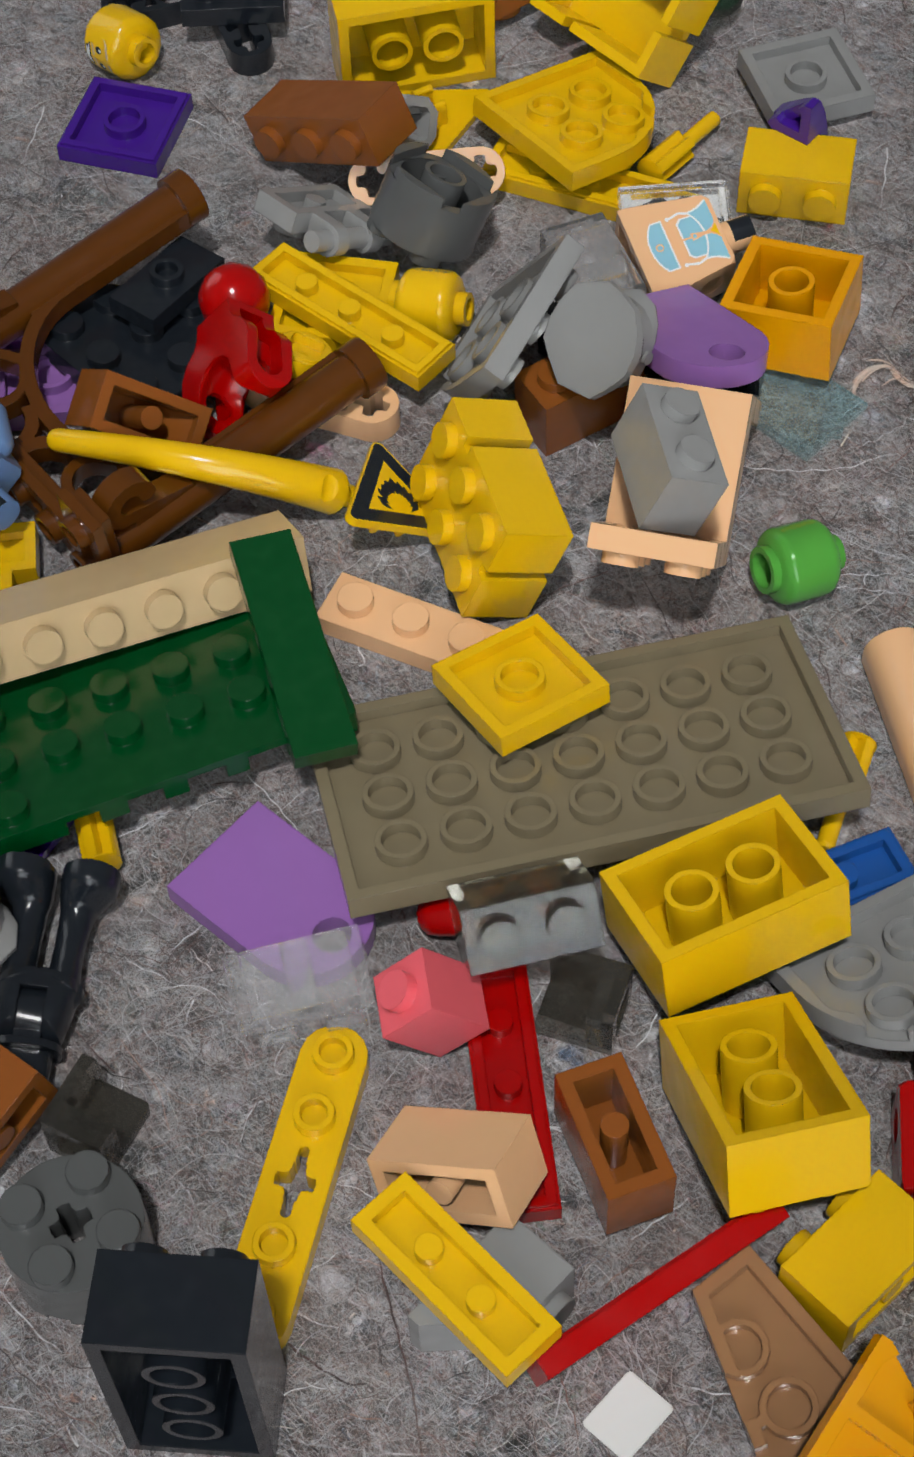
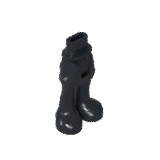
M9 852L0 856V892L11 904L12 915L17 921L19 929L17 950L3 963L0 972V1044L36 1069L49 1081L52 1064L62 1061L63 1049L61 1046L69 1031L75 1011L84 1002L85 993L80 985L82 964L91 930L97 917L115 902L120 891L122 877L115 867L103 861L75 859L66 863L61 878L60 917L50 967L39 968L37 963L47 918L55 898L58 882L57 872L49 860L37 854Z

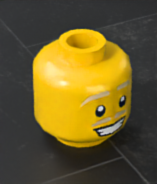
M112 3L99 9L89 20L84 37L85 51L90 61L99 68L120 79L135 80L144 76L156 63L161 48L160 31L156 23L146 15L126 5Z

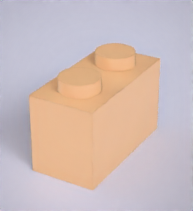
M405 1105L366 1159L378 1194L406 1171L457 1223L511 1229L515 1227L548 1173L531 1114Z

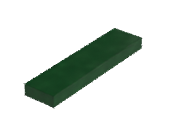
M291 529L229 542L230 557L294 769L358 754L356 734Z

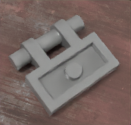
M336 184L259 189L254 210L272 221V227L277 232L294 238L304 236V247L310 253L319 252L325 257L342 256L349 249H353L359 254L374 253L381 246H389L392 243L389 239L381 238L368 229L367 221L371 207L361 200L355 199L353 195Z

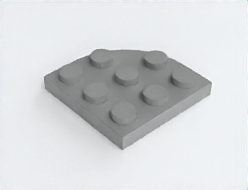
M567 233L494 288L455 348L456 358L445 367L442 376L448 381L441 386V390L450 397L487 399L496 386L502 390L508 387L524 365V360L519 355L526 343L532 345L546 330L550 315L546 312L554 299L559 301L576 282L579 273L573 268L585 247Z
M913 874L850 906L851 936L764 974L782 994L793 992L811 1022L836 1039L876 1049L914 1051Z

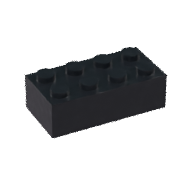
M145 1242L127 1243L122 1246L121 1250L97 1249L81 1345L127 1449L231 1457H276L287 1371L259 1260L249 1259L244 1253L228 1248H209L202 1251L201 1256L169 1254L165 1248Z

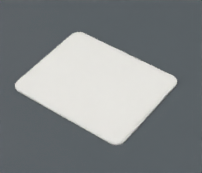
M629 1371L584 1419L583 1425L618 1457H633L672 1413L673 1407L635 1373Z

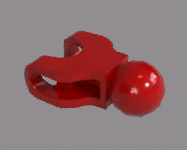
M228 262L213 268L205 276L198 293V304L205 320L197 327V343L182 381V398L207 407L206 397H216L217 420L210 416L204 436L207 440L216 436L243 416L244 404L249 390L272 398L291 381L292 377L291 341L285 335L274 330V316L268 314L271 299L270 291L264 276L248 264Z

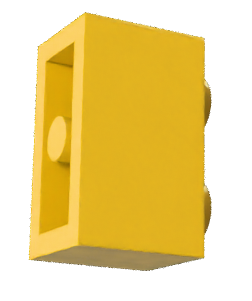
M748 127L739 174L736 212L844 225L857 139L817 135L808 145H805L774 129Z
M880 1169L871 1176V1186L838 1193L825 1212L830 1218L813 1234L806 1229L799 1231L785 1245L776 1260L781 1265L778 1279L841 1352L914 1280V1199Z

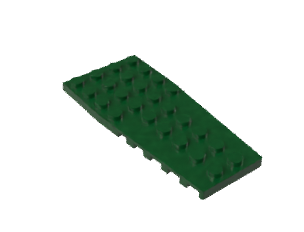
M247 611L0 684V856L9 852H23L70 835L67 822L95 812H99L102 822L131 813L128 800L162 789L166 800L189 792L188 779L224 766L229 777L250 770L248 757L284 745L290 755ZM328 646L354 731H357L359 727L355 706Z

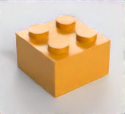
M753 235L720 305L762 331L768 338L769 352L766 369L829 381L861 308L864 255Z

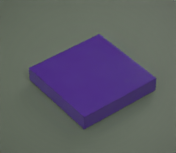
M94 76L57 144L59 160L159 178L194 108L192 94Z

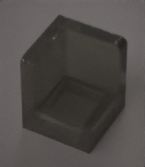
M561 944L554 945L550 956V982L535 1020L536 1033L596 1052L612 1055L631 1000L633 965Z
M83 1053L38 1121L51 1151L61 1156L74 1155L83 1150H93L103 1154L107 1161L118 1166L149 1117L150 1108L146 1101L104 1082L97 1060Z

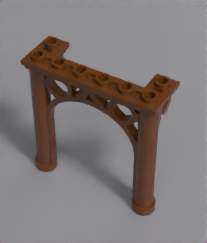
M175 169L157 182V189L7 290L3 289L0 291V371L19 377L17 388L11 394L0 397V403L6 408L9 420L22 414L25 420V426L21 434L16 439L13 438L15 445L11 453L21 466V476L9 490L8 494L20 504V508L27 504L36 513L34 520L37 526L53 545H57L61 541L72 552L69 556L75 568L155 546L232 490V488L167 473L56 452L48 447L46 442L47 436H43V431L48 435L55 428L69 429L49 408L40 391L38 380L40 354L44 342L55 324L73 307L209 216L208 204L201 190L193 179L181 169ZM23 336L19 353L4 350L5 347ZM353 337L287 384L272 398H267L216 436L204 442L203 445L278 457L360 397L369 399L387 386L388 377L385 368L375 352L363 340ZM54 461L66 465L60 477L61 488L38 463ZM91 476H107L97 487L92 498L81 487L78 488L83 480Z

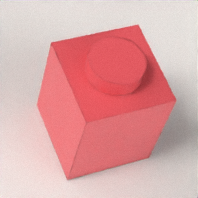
M421 947L373 977L383 1039L442 1057L490 1029L479 968Z

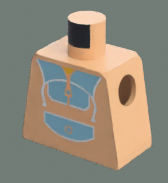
M698 195L624 208L617 211L614 239L636 289H642L647 294L689 284L707 297L713 298L727 290L735 272L736 260L734 254L746 250L753 235L756 236V232L747 214L719 223L709 199Z

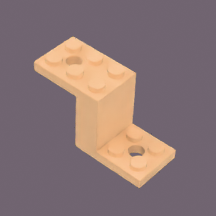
M630 375L625 410L642 383L698 391L729 486L695 536L639 529L620 464L616 457L606 521L591 522L587 548L602 550L601 562L638 568V566L650 565L651 559L665 561L663 573L695 579H701V577H706V575L710 576L711 569L725 566L727 563L751 424L758 425L762 402L753 394Z

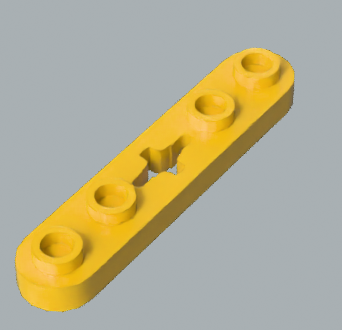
M329 1025L317 1029L306 1038L300 1049L237 1247V1251L244 1253L249 1259L259 1260L281 1349L285 1347L293 1331L369 1076V1056L365 1042L354 1030L344 1026ZM300 1156L306 1157V1178L308 1187L313 1189V1192L301 1191L297 1200L294 1201L291 1214L285 1217L286 1195L284 1187L279 1184L280 1182L292 1183L301 1165Z

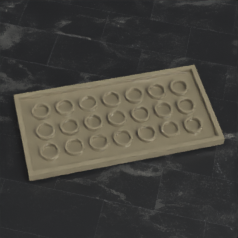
M788 615L583 657L610 684V703L504 757L492 747L438 688H432L355 704L359 727L355 731L358 741V754L312 765L351 919L533 880L540 876H551L630 859L779 794L782 795L801 821L870 807L871 787Z

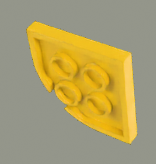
M598 50L474 96V116L571 192L620 171L630 169L647 151L653 137L655 104L651 93L640 79Z

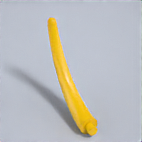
M65 428L52 429L46 437L48 447L56 452L203 481L276 499L328 515L337 513L343 506L348 507L355 488L354 485L349 484L347 475L341 469L242 450L135 435Z

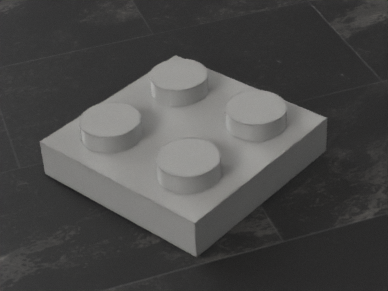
M836 27L738 50L737 67L767 121L774 115V111L781 104L809 97L821 100L827 122L874 110L876 94Z

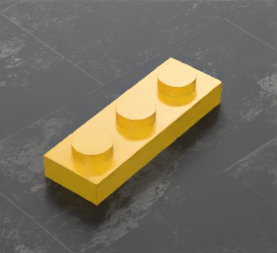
M406 1171L350 1219L352 1232L506 1388L562 1336V1325Z

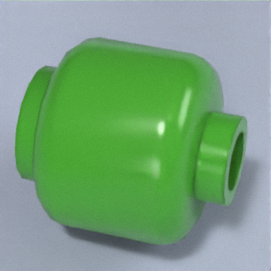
M803 519L770 527L760 535L756 547L751 551L749 565L753 581L760 592L767 594L779 604L791 605L819 598L832 592L840 579L841 569L845 566L846 554L842 541L838 536L832 534L828 527L815 519Z

